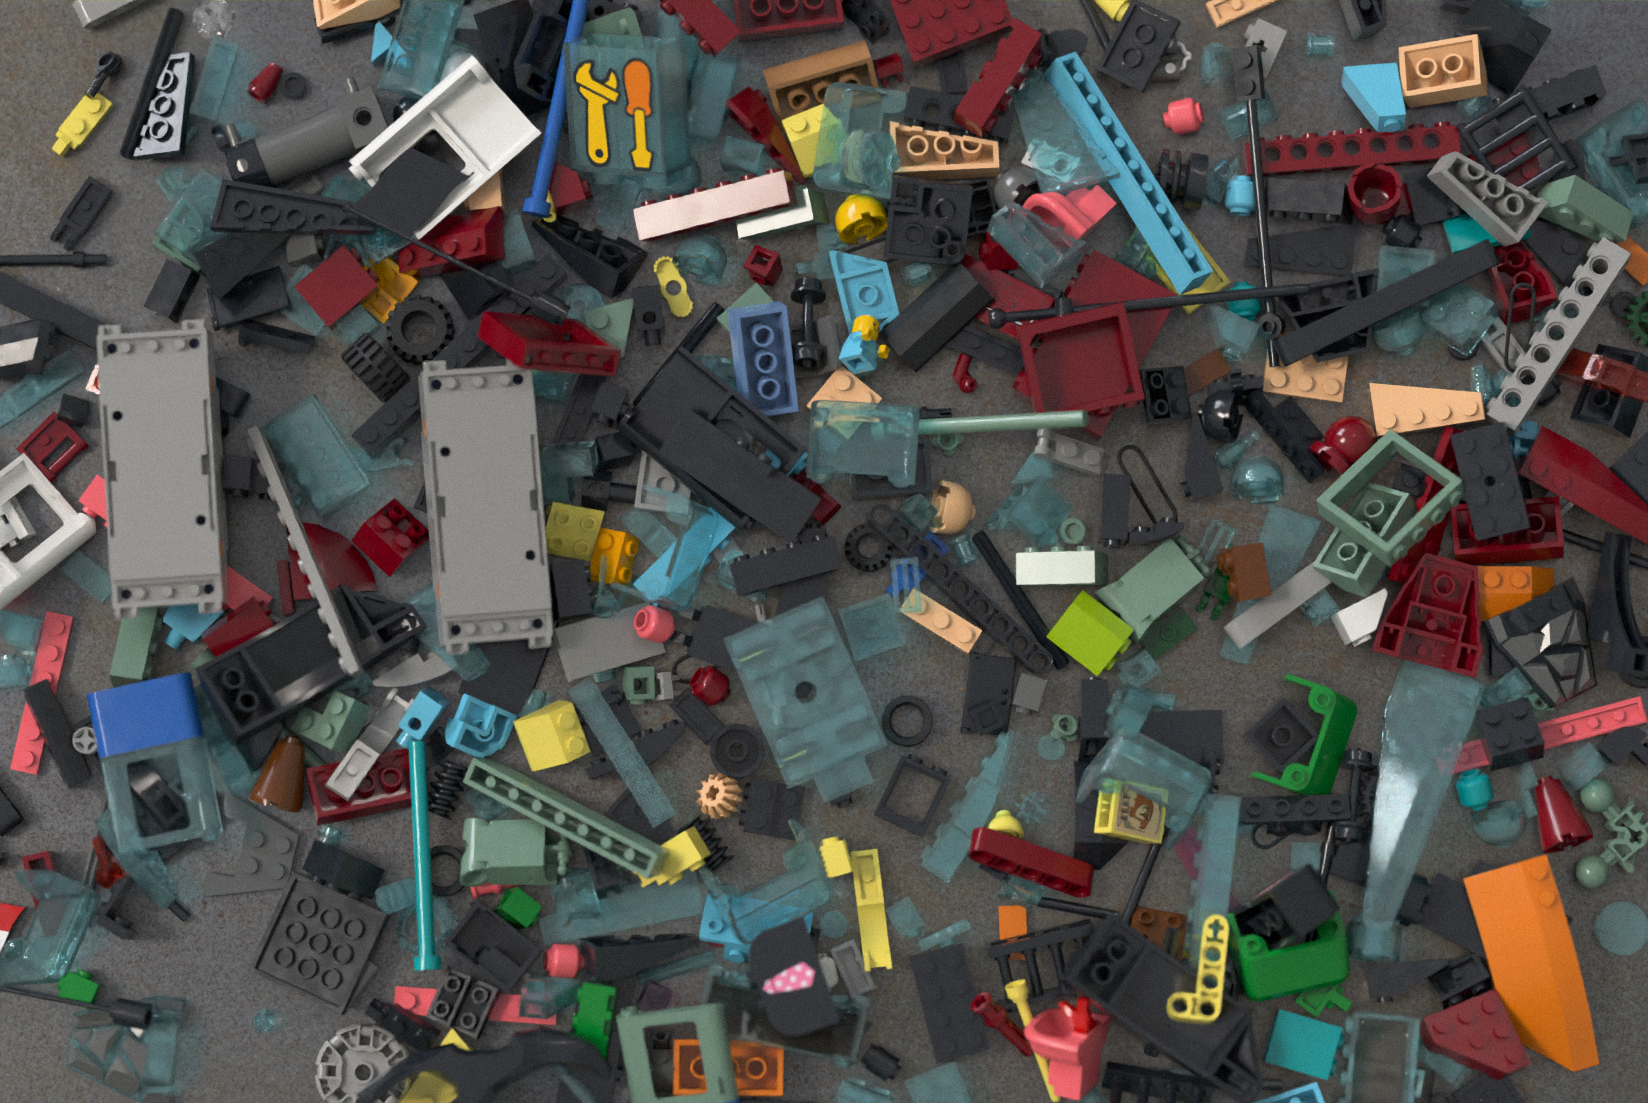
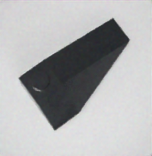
M692 933L657 934L654 936V939L640 935H631L628 940L615 939V935L580 938V947L587 974L600 985L612 984L613 980L628 977L699 944V938Z

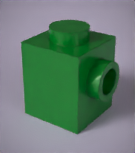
M513 887L507 890L494 911L520 930L528 927L531 928L540 917L538 912L542 905L518 887Z
M78 968L77 972L69 971L68 975L63 974L57 986V989L60 990L58 997L94 1004L103 984L93 980V974Z

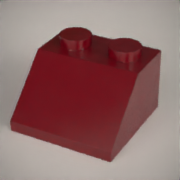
M555 162L549 191L557 212L563 216L591 207L589 199L594 197L586 178L582 179L577 172Z

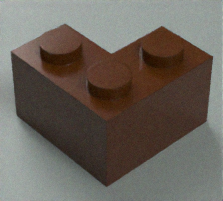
M1263 542L1219 549L1220 555H1217V565L1219 570L1223 571V576L1230 575V581H1228L1227 586L1229 595L1234 598V602L1272 596Z

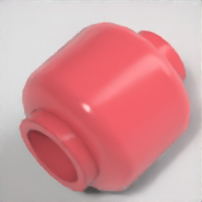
M1193 98L1170 102L1168 112L1164 113L1166 127L1172 128L1176 135L1198 131L1201 123L1205 121L1201 103H1196Z
M648 605L638 611L634 618V627L637 635L642 639L663 643L674 633V618L672 613L666 609Z
M555 943L549 950L545 951L543 960L544 971H548L549 976L553 979L572 980L577 977L579 971L584 969L583 955L580 954L579 948L574 944Z

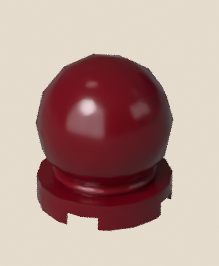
M1352 415L1341 417L1330 424L1325 433L1324 443L1315 441L1308 450L1312 452L1327 472L1332 468L1341 477L1377 442V435L1372 425L1362 417Z

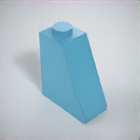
M1397 62L1343 67L1342 87L1377 132L1404 130L1406 112Z

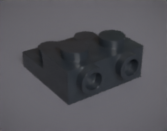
M752 778L751 783H745L743 799H748L746 810L741 809L738 825L744 826L743 832L796 841L805 787Z

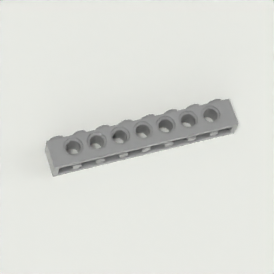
M1604 237L1599 244L1593 243L1587 253L1588 261L1584 266L1580 264L1572 276L1575 281L1570 288L1565 286L1558 297L1559 305L1555 310L1552 308L1549 310L1543 320L1546 325L1541 332L1537 330L1529 341L1531 348L1527 354L1523 352L1520 354L1514 365L1517 368L1514 374L1505 377L1500 386L1502 392L1498 398L1493 397L1485 409L1488 412L1487 421L1491 424L1506 421L1508 432L1513 437L1516 436L1630 262V252ZM1603 265L1607 268V271L1604 274H1597L1593 271V267ZM1582 287H1589L1593 293L1590 296H1582L1578 290ZM1574 309L1578 312V316L1572 319L1567 318L1564 315V311ZM1553 331H1560L1564 337L1559 341H1555L1549 337V334ZM1538 353H1545L1550 359L1545 363H1540L1534 357ZM1524 375H1530L1535 379V382L1531 385H1524L1521 383L1520 378ZM1510 397H1516L1521 403L1517 407H1509L1505 401Z

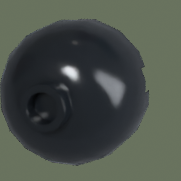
M1217 390L1206 398L1204 404L1199 405L1198 416L1202 420V428L1213 440L1225 443H1233L1232 440H1237L1243 420V415L1239 414V406H1244L1243 394L1240 390Z

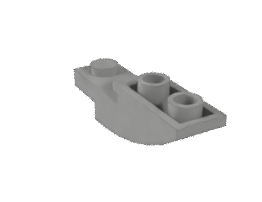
M468 644V651L474 648L476 644ZM440 647L427 655L428 660L424 662L419 653L413 655L411 652L399 659L400 665L392 670L386 667L375 674L377 679L372 681V683L377 688L393 689V687L408 688L433 682L460 669L455 659L462 654L446 655V650L442 651Z

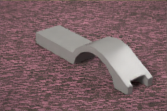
M393 687L380 708L379 714L359 739L356 740L326 783L325 787L349 801L376 760L393 740L400 729L398 724L414 701L412 698L408 703L397 696L398 689L396 687Z

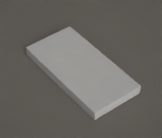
M645 602L553 629V638L568 682L666 653L663 643H655L640 638L634 627V618L637 612L650 605V603Z

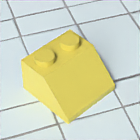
M832 101L782 120L786 138L804 178L847 162L844 151L847 148L850 150Z
M558 700L513 721L532 771L565 764L591 752L572 702Z

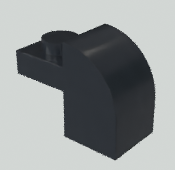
M1622 727L1607 733L1593 747L1612 766H1618L1630 753L1648 770V744L1644 743L1642 745L1640 743L1647 734L1638 728Z

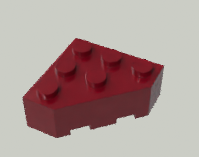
M1496 989L1427 1016L1416 1025L1427 1051L1453 1059V1062L1472 1070L1477 1069L1489 1074V1077L1496 1080H1501L1521 1072L1531 1064Z

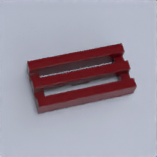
M287 560L277 561L282 613L284 616H291L296 613L290 563Z

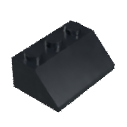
M1598 344L1571 419L1609 434L1630 438L1648 391V357L1641 352Z

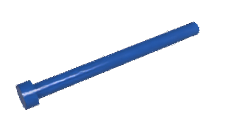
M573 0L532 194L531 198H525L522 210L527 215L549 218L551 203L547 202L589 0Z

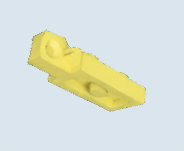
M97 93L94 99L84 96L56 133L59 139L51 149L63 158L70 148L76 150L79 146H82L111 110L113 103L100 93Z

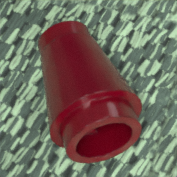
M270 62L268 66L248 83V94L261 103L271 99L283 70L275 63Z

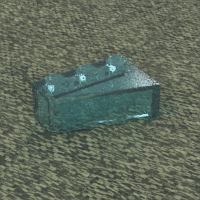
M1011 201L992 215L987 231L1043 287L1081 258L1086 242L1081 239L1077 241L1063 233L1064 230L1060 227H1052L1041 220L1042 217Z

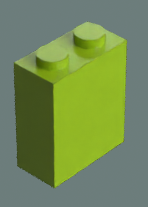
M1082 590L1046 637L1098 676L1104 668L1107 671L1111 669L1118 659L1114 656L1117 651L1123 654L1132 641L1128 637L1134 629Z

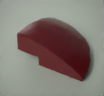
M302 522L330 591L338 587L339 584L349 586L351 590L361 593L378 591L370 565L354 547L352 542L338 532L321 527V525ZM286 525L287 536H289V535H291V534H290V531H289V529H288V527H287V525ZM287 538L294 601L313 600L308 589V585L311 584L307 574L303 575L298 565V560L301 559L297 550L294 551Z

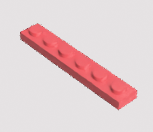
M47 611L29 686L47 679L56 698L75 617ZM25 703L10 769L39 775L45 742L27 703Z
M395 986L394 1004L397 1003L414 1015L426 1016L437 989ZM499 994L488 1020L556 1025L558 998Z

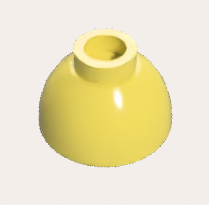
M998 811L996 817L988 825V828L1018 839L1024 837L1021 823L1012 816L1010 811Z

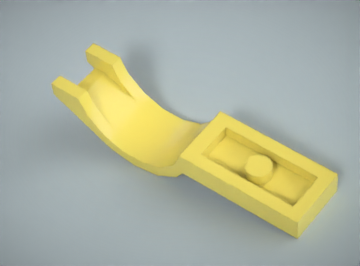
M878 850L851 852V861L854 870L853 878L865 973L871 972L870 968L885 966L887 970H891L892 962Z

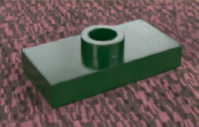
M1181 607L1150 629L1140 643L1151 658L1155 660L1198 628Z

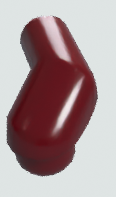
M959 354L953 372V379L962 392H974L977 388V382L973 380L968 372L972 357Z

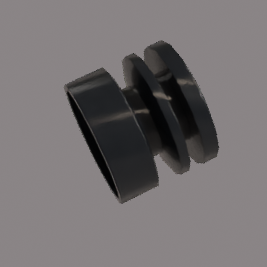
M1163 149L1161 157L1156 164L1155 179L1164 193L1169 194L1168 199L1172 206L1178 195L1182 196V207L1184 209L1200 211L1206 186L1209 156L1191 153L1187 164H1182L1181 151L1176 150L1174 162H1169L1170 149Z

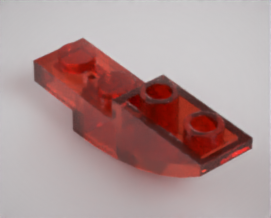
M1572 349L1556 373L1599 389L1605 388L1648 403V373L1637 370L1635 366L1611 358Z

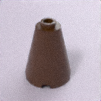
M286 735L285 739L280 738L250 792V800L268 806V804L276 806L279 810L297 813L301 811L303 807L305 745L301 744V738Z

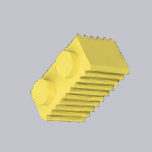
M838 836L822 840L823 846L820 847L819 851L822 852L820 856L823 857L822 861L825 862L824 867H826L825 872L828 873L826 877L833 878L853 872L845 839L839 841Z

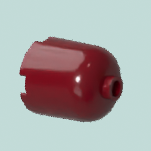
M1373 161L1362 164L1353 171L1349 181L1348 196L1352 212L1360 221L1366 224L1379 225L1388 222L1395 216L1400 207L1402 182L1399 174L1392 166L1387 167L1383 164H1376Z

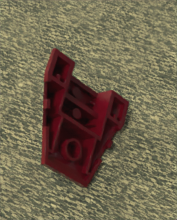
M1424 553L1378 624L1372 651L1476 678L1483 652L1480 637L1481 618L1479 617L1478 605L1479 585L1477 566Z

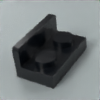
M1471 952L1452 961L1451 964L1427 978L1439 998L1443 1010L1474 996L1482 995L1492 987L1490 975L1479 957Z

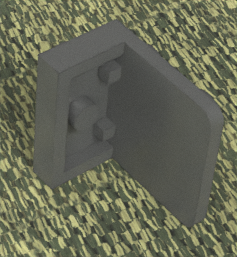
M832 315L813 322V342L819 343L825 348V354L821 357L820 366L813 369H802L794 365L795 379L820 377L841 368L842 362L839 360L841 349L839 348L837 338L838 326ZM802 324L789 325L791 345L802 342Z

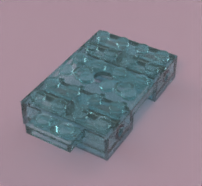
M823 596L723 639L788 789L814 779L823 802L826 803L874 782L863 756L884 748L888 744ZM807 681L815 686L817 694L813 701L802 703L796 698L795 689L801 682Z

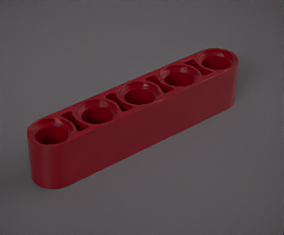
M978 827L973 829L968 854L971 860L1074 897L1084 898L1090 896L1094 877V867L1092 865L990 828Z

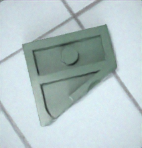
M633 298L583 312L587 326L621 350L620 358H624L634 308Z

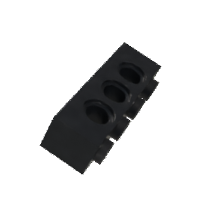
M910 86L903 121L907 122L909 127L913 125L923 127L924 129V126L934 128L935 132L944 131L949 132V134L950 132L960 133L961 137L964 135L975 138L979 137L954 122L951 118V115L962 101V96ZM929 106H935L940 110V114L935 118H931L926 115L925 110ZM1009 106L1006 111L1001 110L991 132L986 131L982 138L996 141L998 146H1001L1002 142L1008 143L1015 108Z

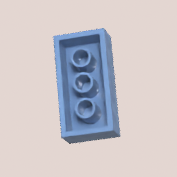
M777 301L727 309L737 392L766 416L799 411L787 306Z

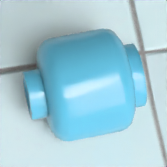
M1239 175L1236 176V180L1229 181L1226 184L1224 205L1230 210V214L1250 216L1251 212L1255 211L1252 177Z

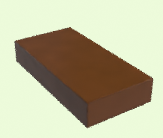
M1218 348L1184 368L1189 397L1212 384L1213 380L1222 378L1230 373L1231 369Z

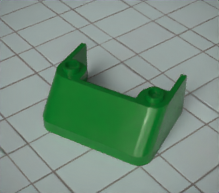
M1287 674L1283 676L1282 682L1310 691L1308 697L1310 708L1316 713L1325 715L1309 767L1299 763L1291 764L1284 769L1281 780L1256 771L1252 772L1249 778L1297 795L1330 794L1339 769V762L1342 760L1357 716V705L1352 699L1328 687Z
M1330 890V894L1336 901L1333 890ZM1339 910L1318 925L1317 933L1320 940L1268 951L1265 941L1257 935L1241 937L1234 914H1228L1227 922L1229 929L1227 941L1244 994L1249 1000L1253 1002L1267 1001L1340 984L1348 978L1350 972L1345 926Z

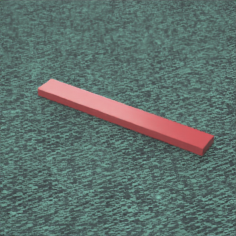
M1639 696L1538 723L1545 743V750L1609 733L1618 728L1646 723L1648 719L1642 698ZM1480 739L1432 752L1439 778L1489 765Z

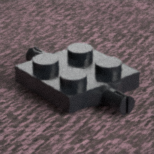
M1648 133L1622 136L1620 144L1624 155L1610 156L1609 163L1611 168L1626 165L1631 171L1635 184L1648 183Z

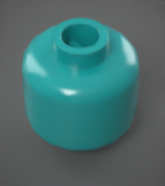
M1241 281L1235 283L1234 287L1228 291L1257 287L1250 285L1249 282ZM1261 298L1226 302L1229 317L1235 319L1238 323L1252 322L1262 311Z
M1470 769L1462 772L1459 775L1460 778L1455 783L1461 804L1465 807H1472L1473 811L1487 808L1488 802L1494 798L1489 775L1481 772L1480 769Z

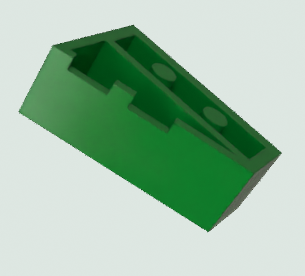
M583 982V986L579 987L577 1003H580L579 1013L574 1015L572 1030H576L577 1035H581L594 1043L606 1061L619 987Z

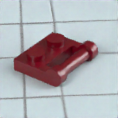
M55 411L16 448L21 455L25 453L50 483L56 479L55 475L81 450L84 451L89 447L67 423L56 420L57 413ZM69 437L74 443L46 468L42 463Z

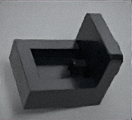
M441 726L422 740L425 741L426 772L438 764L439 761L449 756L455 749L446 742L445 731Z

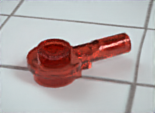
M102 836L92 838L100 864L96 874L97 882L102 888L111 889L117 878L122 879L123 873L117 863L112 862L108 856Z

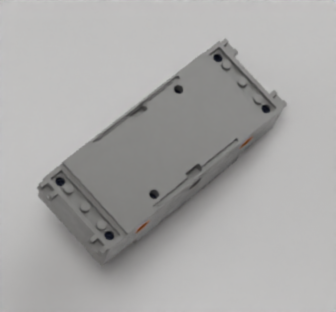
M205 319L183 320L182 330L122 334L121 324L99 326V335H97L98 377L110 581L116 619L139 618L138 609L199 605L200 614L222 612V604L229 603L226 550L229 549L225 489L222 488L224 466L219 389L216 388L213 333L205 328Z
M506 359V366L446 370L445 360L423 362V371L418 376L422 419L421 440L439 646H445L446 655L468 653V644L528 640L529 648L551 647V637L553 636L532 370L520 369L508 359Z

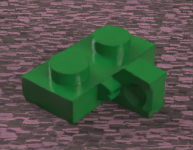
M1340 984L1301 992L1294 1001L1316 1018L1325 1006L1331 1009L1336 1005L1347 1012L1352 1005L1351 1001L1341 995L1345 989Z

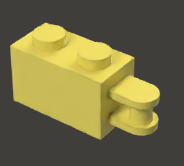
M692 827L661 845L670 850L660 875L646 879L635 872L633 873L639 876L642 881V888L654 881H657L658 885L667 881L672 885L684 877L682 872L689 868L693 872L706 864L703 859L711 855L696 828Z

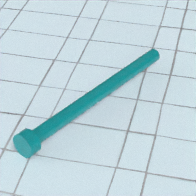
M425 741L409 742L419 946V957H414V971L442 969L441 956H435Z

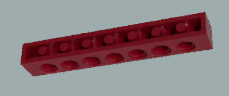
M1438 122L1434 124L1435 127L1424 128V124L1409 125L1408 129L1396 132H1371L1370 128L1355 130V134H1345L1344 131L1339 130L1329 132V136L1319 137L1318 133L1302 134V138L1292 139L1291 135L1276 136L1275 140L1265 141L1264 137H1260L1263 177L1356 170L1362 164L1372 161L1387 167L1437 163L1446 154L1454 151L1461 154L1459 132L1456 129L1457 125H1451L1450 122ZM1433 137L1437 141V148H1428L1424 142L1425 138ZM1398 140H1408L1411 144V149L1408 151L1401 150L1398 146ZM1374 141L1381 142L1384 145V152L1376 153L1373 151L1371 143ZM1248 142L1243 146L1245 176L1252 177L1250 143ZM1349 143L1354 144L1358 149V154L1349 155L1345 151V145ZM1318 147H1329L1332 153L1331 156L1327 158L1322 157L1318 152ZM1292 149H1302L1305 153V158L1302 160L1295 159L1291 153ZM1268 150L1275 151L1279 157L1278 161H1268L1265 157V152Z

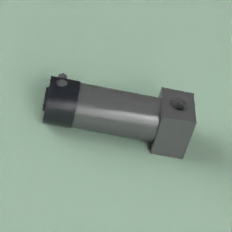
M348 77L344 82L349 95L336 99L338 107L258 138L251 137L241 141L235 124L226 125L225 131L231 147L224 149V154L232 180L274 187L276 184L359 153L389 127L372 86L359 91L355 78ZM371 119L368 125L361 126L364 120Z

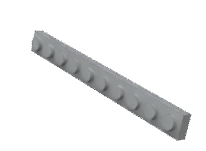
M257 425L247 429L250 436L247 439L248 445L252 453H257L260 462L257 463L258 469L262 477H267L270 486L267 487L268 493L272 501H277L280 507V511L277 512L282 525H287L291 535L287 536L292 549L294 551L297 550L301 559L298 560V565L303 575L307 574L311 584L308 585L310 594L314 600L318 598L321 608L318 609L320 618L324 624L328 623L332 632L328 634L330 642L334 649H339L342 656L338 659L344 673H349L354 678L363 675L365 672L265 433Z

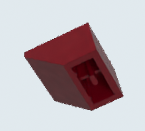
M394 498L366 520L351 541L383 572L391 577L405 566L429 540V530Z

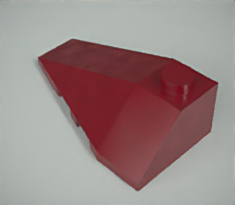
M1520 241L1505 247L1503 245L1493 246L1500 264L1488 269L1487 273L1504 325H1507L1510 292L1518 283H1529L1534 287L1536 291L1534 315L1558 300L1550 274L1545 268L1542 269L1534 259L1533 253L1527 250ZM1520 287L1514 293L1511 323L1530 319L1532 292L1528 287Z

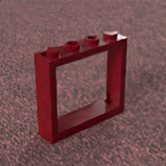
M1123 302L1015 326L1034 413L1045 411L1028 336L1114 316L1118 318L1133 392L1046 412L1086 410L1088 412L1096 410L1097 414L1112 411V406L1122 404L1123 408L1139 405L1138 400L1145 399Z
M483 311L477 336L518 368L527 370L616 376L621 355L620 349L578 319L566 318L562 326L558 324L553 326L533 315ZM565 333L570 334L569 340H563ZM530 355L529 362H526L527 356Z

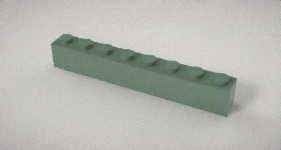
M489 756L484 758L474 757L463 780V783L646 879L660 875L670 850Z

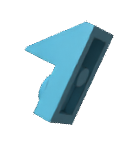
M378 22L375 25L371 62L375 67L391 54L392 56L389 60L399 71L403 68L408 74L415 68L414 62L385 27Z

